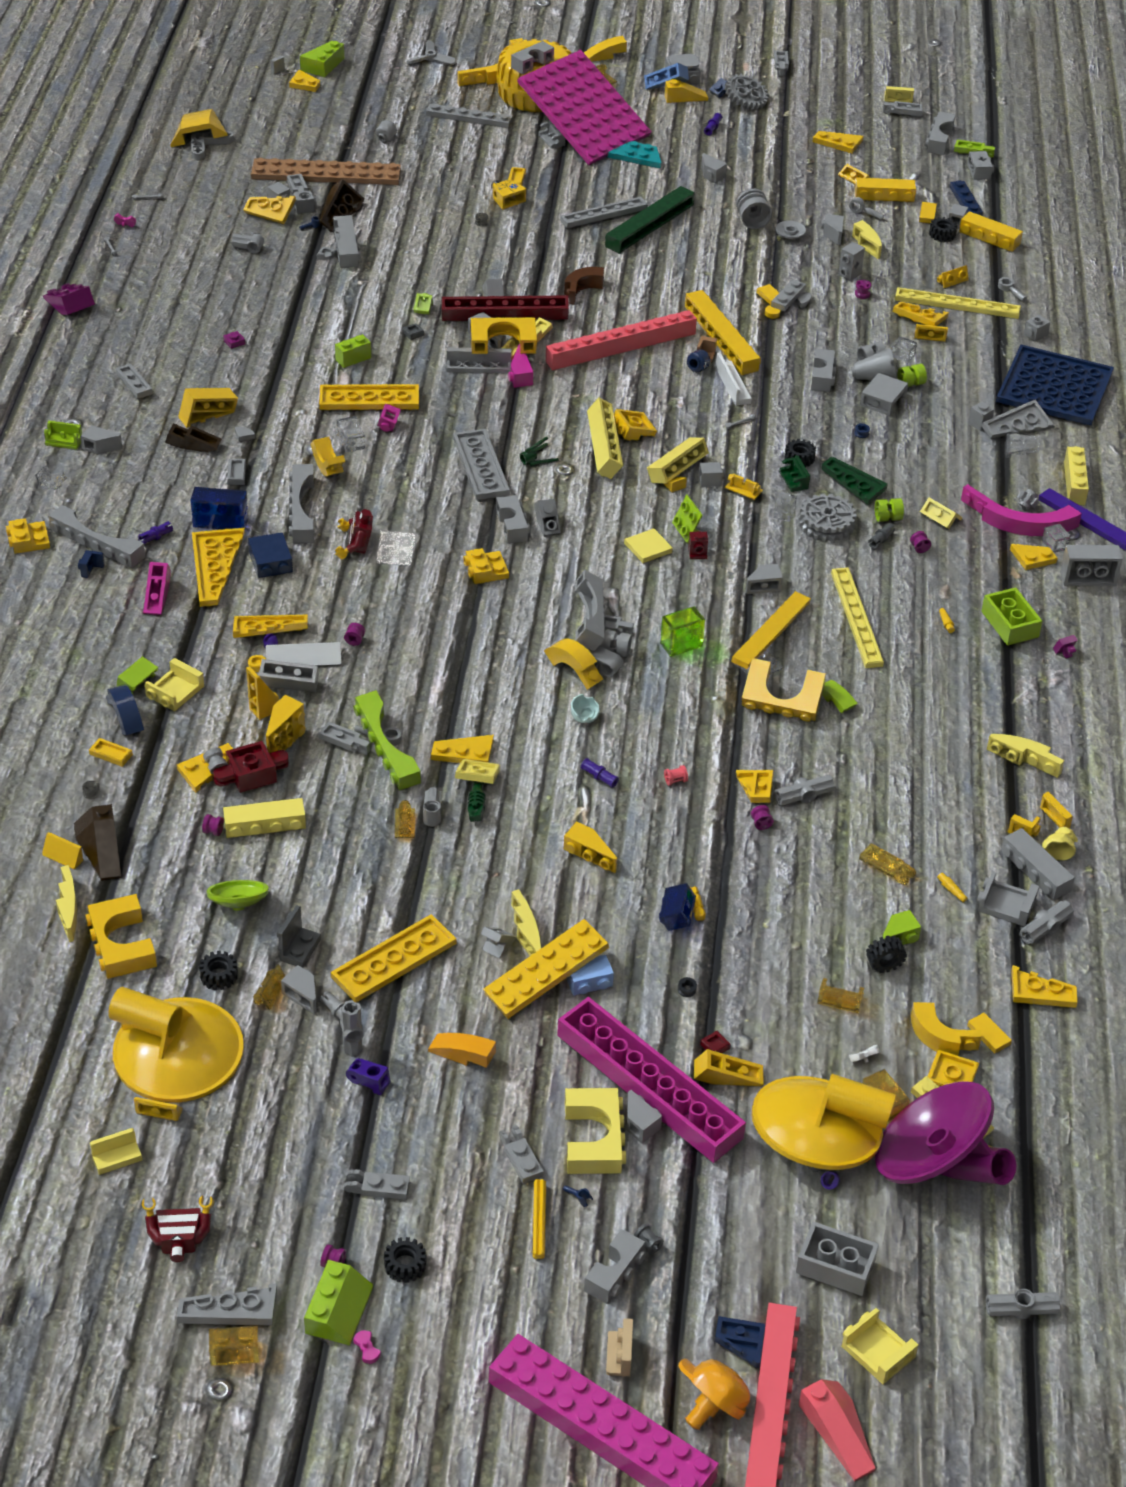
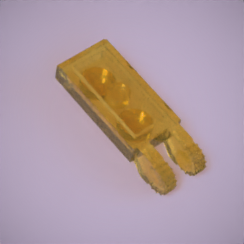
M872 843L859 856V860L892 878L894 877L896 882L901 883V885H907L909 878H913L916 875L915 869L910 867V865Z

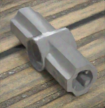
M831 775L811 780L802 777L797 779L793 785L776 789L774 795L779 806L799 800L803 803H809L817 795L834 791L835 785Z
M1067 900L1060 901L1049 910H1040L1034 920L1020 930L1022 940L1026 944H1034L1046 934L1049 936L1053 935L1061 923L1073 916L1074 910L1071 903Z
M350 1000L346 1001L341 1007L342 1019L340 1020V1025L342 1028L344 1053L353 1057L358 1056L360 1051L363 1050L362 1038L364 1037V1032L362 1030L361 1006L359 1003Z
M1019 1289L1015 1294L987 1295L986 1311L989 1316L1013 1315L1017 1319L1024 1320L1029 1318L1030 1315L1059 1314L1060 1299L1056 1292L1032 1293L1027 1289Z

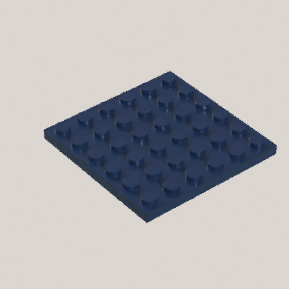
M1020 344L997 394L996 402L1019 407L1036 400L1043 411L1049 416L1092 426L1113 374L1114 367Z

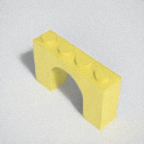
M565 1088V1120H595L602 1123L609 1131L604 1138L598 1141L567 1142V1174L621 1173L622 1164H626V1151H622L621 1147L625 1146V1133H621L620 1128H624V1115L619 1114V1110H623V1098L618 1097V1088Z

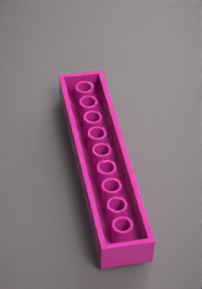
M589 996L558 1019V1037L628 1093V1091L632 1090L637 1095H641L646 1103L660 1112L662 1122L711 1162L715 1163L744 1139L746 1122Z
M517 1334L489 1366V1383L646 1487H711L717 1479L718 1462L520 1334Z

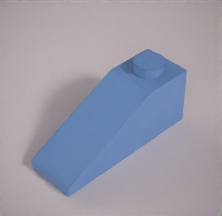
M676 63L644 75L645 89L665 87V81L672 79L683 82L688 81V67Z

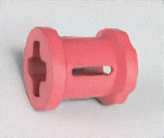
M681 765L676 769H665L664 778L666 784L670 786L675 782H687L688 773L686 767Z

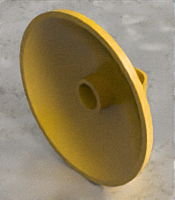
M123 986L114 993L109 1005L108 1015L111 1020L121 1023V1028L113 1044V1062L118 1076L133 1092L160 1102L191 1101L215 1092L226 1084L237 1071L244 1052L243 1035L236 1020L222 1007L206 1000L190 997L161 1000Z
M833 1073L829 1080L809 1076L785 1077L774 1080L760 1089L752 1105V1121L761 1138L772 1149L792 1161L818 1169H849L866 1163L878 1152L883 1138V1128L886 1129L896 1094Z

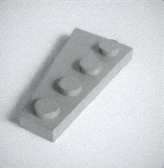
M1033 400L983 422L981 426L990 438L1050 429L1054 424L1038 402Z

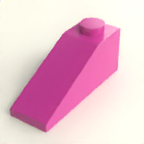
M520 344L512 360L511 370L508 372L509 381H512L514 388L533 385V370L527 355L520 354Z
M150 562L143 614L162 615L171 576V569L168 563Z

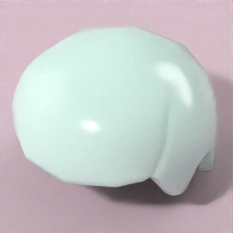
M579 694L573 698L571 714L576 721L589 724L597 719L600 709L599 704L593 697H585L584 694Z

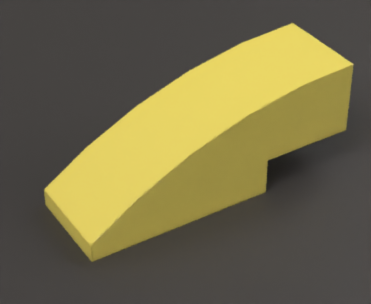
M863 220L854 223L852 237L858 240L859 245L865 247V251L880 259L882 244L878 234Z

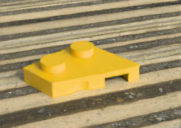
M298 70L289 82V88L316 92L320 87L319 79L301 70Z
M1011 544L1010 551L1025 570L1057 563L1058 558L1050 547Z
M736 770V777L751 803L771 802L773 770Z

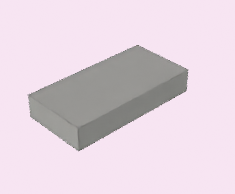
M246 459L228 460L227 485H245Z

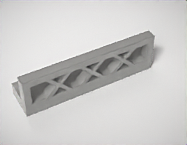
M447 347L446 372L508 373L511 370V349L488 348V354H472L471 348Z

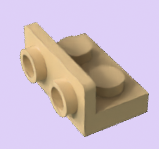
M623 1318V1328H618V1331L608 1332L607 1375L630 1377L633 1319Z

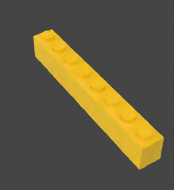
M703 290L686 293L685 308L693 313L697 318V322L709 337L717 338V346L728 360L732 361L741 375L758 372L759 365L761 364L760 356L756 354Z

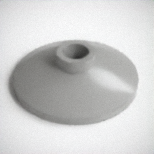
M782 221L776 225V232L784 238L795 239L802 237L806 233V228L803 224L796 221Z

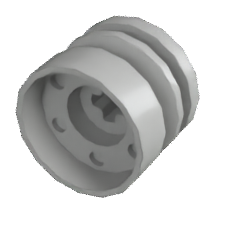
M756 188L748 189L738 196L736 207L743 224L747 228L759 229L769 223L772 218V210L765 194L761 190Z

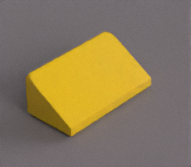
M846 164L838 174V176L853 184L856 183V178H870L868 174L849 164Z
M916 324L914 339L946 342L948 327Z
M49 832L46 834L42 855L65 866L69 865V868L76 869L83 861L81 846Z
M139 1097L134 1098L137 1114L178 1121L182 1113V1107L175 1104Z

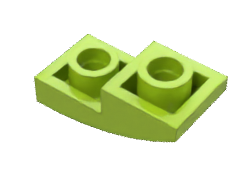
M833 680L825 682L822 696L827 702L832 700L840 713L850 710L858 704L840 684Z

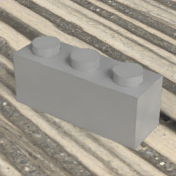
M262 659L259 677L268 687L316 693L319 672L318 666Z

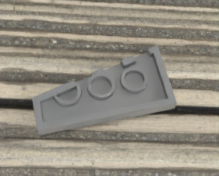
M277 1283L268 1284L269 1288L257 1289V1286L249 1287L247 1291L233 1293V1290L224 1291L220 1296L214 1297L211 1294L181 1298L179 1299L177 1323L273 1325Z

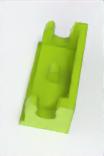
M48 420V429H44L45 445L78 450L81 444V425Z
M142 656L117 677V686L126 684L133 695L132 691L149 676L154 677L156 675L158 667Z

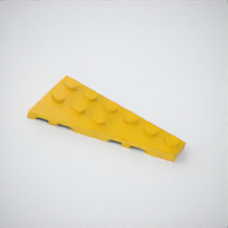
M245 528L192 532L200 607L219 604L245 535Z

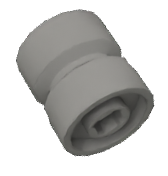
M882 342L858 347L857 359L858 361L886 350Z
M606 629L604 633L605 641L601 647L627 658L631 648L632 635L622 632L618 635L616 631Z

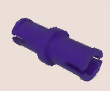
M715 113L713 118L708 121L707 126L704 128L706 135H712V132L718 128L719 122L723 118L720 113Z
M169 521L157 527L153 526L150 530L139 534L138 540L143 539L141 542L144 544L154 539L158 540L161 536L172 532L173 526L168 527L171 524Z
M588 758L581 764V769L593 775L594 779L603 781L611 788L617 785L619 778L608 772L604 766H599Z

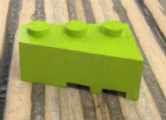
M330 41L300 55V70L326 77L345 59L344 44L338 41Z

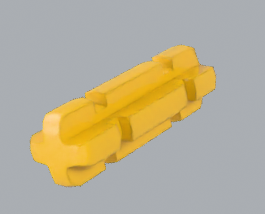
M696 886L689 887L687 895L690 899L695 920L703 921L706 918V912L703 908L699 890Z

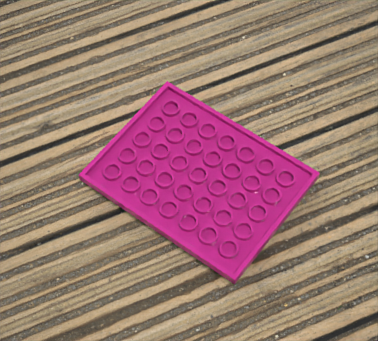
M582 50L518 78L517 82L588 165L607 157L609 151L629 141H639L646 138L652 132Z

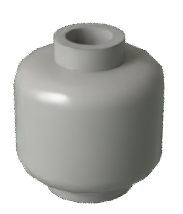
M390 120L382 121L376 129V135L382 142H390L397 133L396 125Z

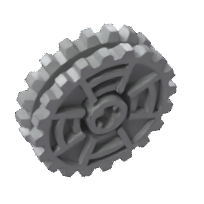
M821 494V496L813 495L812 499L807 498L806 502H803L802 507H800L799 526L802 527L803 532H807L809 537L814 536L816 540L822 539L824 542L826 540L834 542L835 539H838L840 541L843 537H849V533H853L857 515L856 509L853 508L852 503H848L847 499H841V496L834 497L833 494L828 496L825 494Z

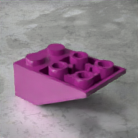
M64 284L61 286V289H51L47 291V294L43 295V298L61 315H68L95 305L89 286H83V284Z

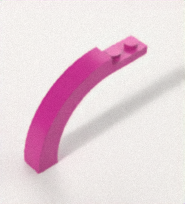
M968 484L963 487L961 501L982 514V521L1003 531L1019 535L1052 536L1066 533L1079 527L1082 515L1081 512L1070 505L1047 513L1015 511L997 504Z

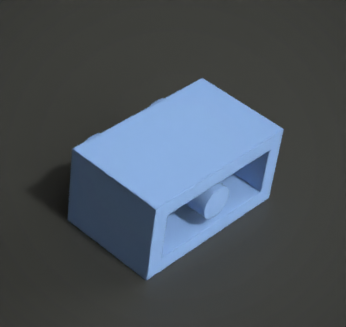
M602 955L594 958L567 977L566 980L574 996L613 987L614 972L607 956Z

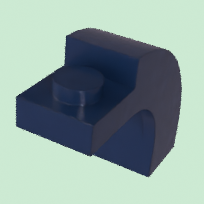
M125 684L107 689V703L112 704L115 709L122 734L129 735L143 731L142 719L129 687Z

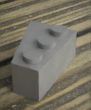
M352 215L334 216V243L340 268L359 267L358 261L361 260V253L357 243V236L354 232Z

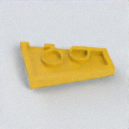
M818 131L813 137V142L852 154L862 143L864 136Z
M494 735L434 741L431 760L461 763L463 759L489 763Z
M229 743L219 747L222 750L224 759H226L225 751L233 749ZM203 754L177 764V770L195 793L200 790V786L205 782H211L214 776L210 773L209 764L205 762Z
M1012 965L1013 1002L1077 1007L1076 986L1053 978L1047 980L1038 977V973L1031 971L1029 974L1020 971V967Z

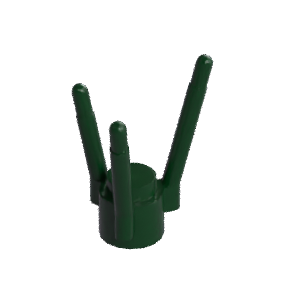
M548 437L543 438L519 454L523 465L530 464L532 467L537 464L559 461V458L535 461L537 459L536 452L548 446V443L541 445L548 440Z

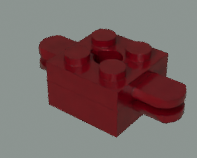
M263 741L227 750L225 752L228 765L214 769V783L219 787L235 783L239 793L277 783L276 771L289 766L288 753L284 750L269 753Z

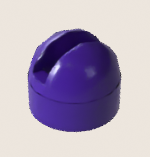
M270 633L264 637V648H266V645H278V639L274 634Z
M827 1171L821 1176V1184L826 1189H834L840 1183L839 1175L834 1171ZM832 1175H834L835 1178H834L832 1184L829 1185L828 1183H829V1181H830Z

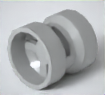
M219 747L211 748L203 754L205 762L209 764L208 768L211 774H213L215 768L228 765Z

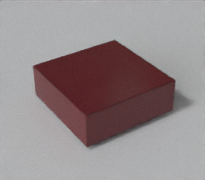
M718 1031L713 1032L700 1041V1045L705 1050L709 1049L719 1053H724L731 1046Z

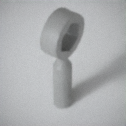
M859 197L853 198L849 203V207L854 213H860L864 210L867 214L880 220L884 218L883 214L871 208H866L865 202ZM854 202L860 204V208H857Z
M1008 277L999 279V289L1003 291L1011 290L1012 294L1022 302L1027 300L1025 295L1016 288H1013V279Z
M355 726V732L368 735L367 729L364 730L362 726ZM389 727L383 730V734L389 743L393 746L400 743L401 732L398 728ZM389 735H395L396 737H394V738H389V737H387V736H389Z

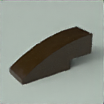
M173 423L165 443L186 450L211 452L217 450L222 439L192 425L189 429Z

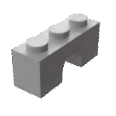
M542 41L511 55V68L524 74L533 70V62L543 65L554 61V47Z
M815 350L811 390L830 392L831 386H834L837 357H834V350Z
M517 495L497 497L496 512L499 521H504V535L507 544L528 541V534L531 533L530 524L527 523L526 513L523 512L522 502H519Z
M621 1229L609 1245L608 1258L617 1264L605 1266L596 1262L585 1277L584 1292L606 1304L613 1297L616 1298L622 1289L624 1281H629L632 1277L635 1266L637 1264L640 1265L645 1259V1241Z

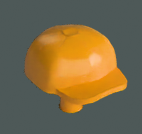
M685 1358L679 1362L680 1370L702 1392L695 1400L697 1405L685 1417L686 1422L693 1429L700 1430L710 1416L714 1417L720 1409L738 1420L744 1417L746 1407L750 1403V1391L746 1383L733 1369L713 1359L703 1361L698 1366H695Z

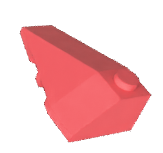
M821 1379L802 1389L799 1407L852 1479L857 1481L875 1471V1465L853 1400L838 1381Z

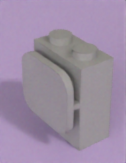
M680 54L665 57V67L676 63L688 67L689 80L685 83L690 85L700 84L699 61L695 55Z

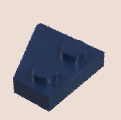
M718 1316L715 1342L755 1368H759L765 1324Z

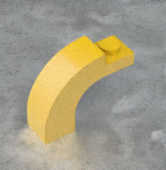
M330 436L313 440L310 443L317 466L324 476L344 472L342 467L345 463L344 455L336 457Z
M561 639L544 650L553 666L561 662L571 666L587 690L603 680V677L594 665L597 660L579 642L572 639Z
M913 1002L911 1011L912 1027L917 1037L927 1047L936 1052L939 1049L957 1056L960 1050H979L982 1037L981 1030L949 1028L937 1018L935 1003Z

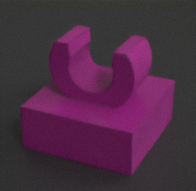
M1075 635L1059 639L1053 650L1056 654L1062 652L1066 659L1073 656L1072 653L1076 652L1074 645L1078 640Z

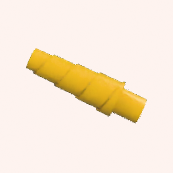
M940 608L939 613L945 629L948 633H953L955 631L953 621L946 610Z
M943 872L937 876L942 882L941 885L963 903L968 899L950 877H947Z

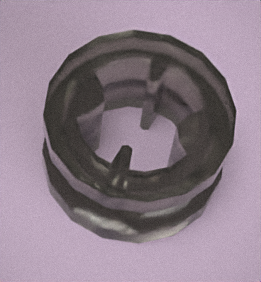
M478 213L475 215V224L477 226L483 227L488 225V214Z
M96 781L85 782L82 785L83 796L87 799L97 798L100 795V784Z

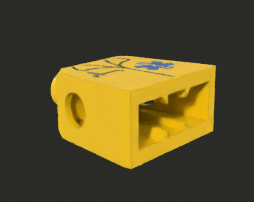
M511 179L502 182L496 180L493 183V199L503 210L526 202V188Z

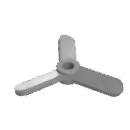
M429 40L426 41L425 55L407 60V64L423 60L436 61L447 65H454L456 63L454 57L436 53L434 43Z

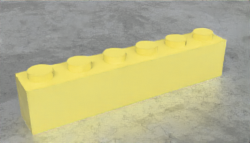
M598 397L587 410L597 472L603 477L612 479L622 468L623 462L612 404Z

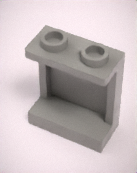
M878 373L862 391L860 406L890 416L895 402L900 396L903 398L906 396L908 383Z
M992 872L990 878H985L982 888L985 889L984 892L980 891L977 903H980L978 912L1025 927L1035 904L1039 885L1031 884L1029 891L996 881V873Z

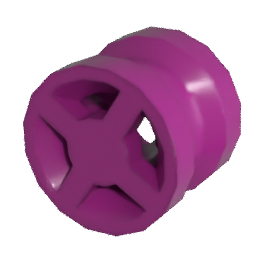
M867 280L857 281L855 296L860 299L869 298L871 283Z
M917 531L910 538L911 544L918 553H924L931 547L932 543L924 531Z
M359 623L349 624L344 635V640L349 645H360L366 632L363 625Z
M759 805L752 809L751 817L758 830H765L773 825V817L770 815V810L766 805Z
M206 814L202 824V832L220 836L224 827V818L220 816L216 818L211 814Z
M327 1244L321 1256L320 1266L325 1268L328 1260L344 1264L347 1253L346 1249H335L333 1245Z

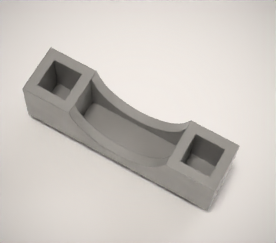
M938 112L937 117H934L925 145L928 147V153L945 154L948 135L946 134L952 133L955 114Z

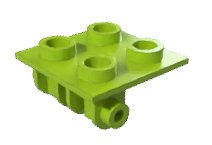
M687 494L672 523L686 543H689V532L699 531L696 528L703 514Z

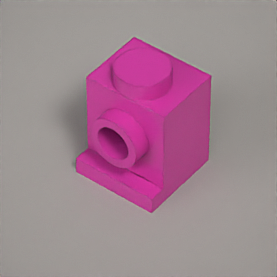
M385 403L377 426L385 432H393L401 409Z

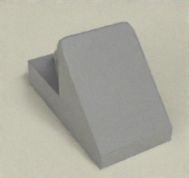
M484 926L481 932L482 935L487 937L483 950L497 958H500L517 938V936L501 928Z

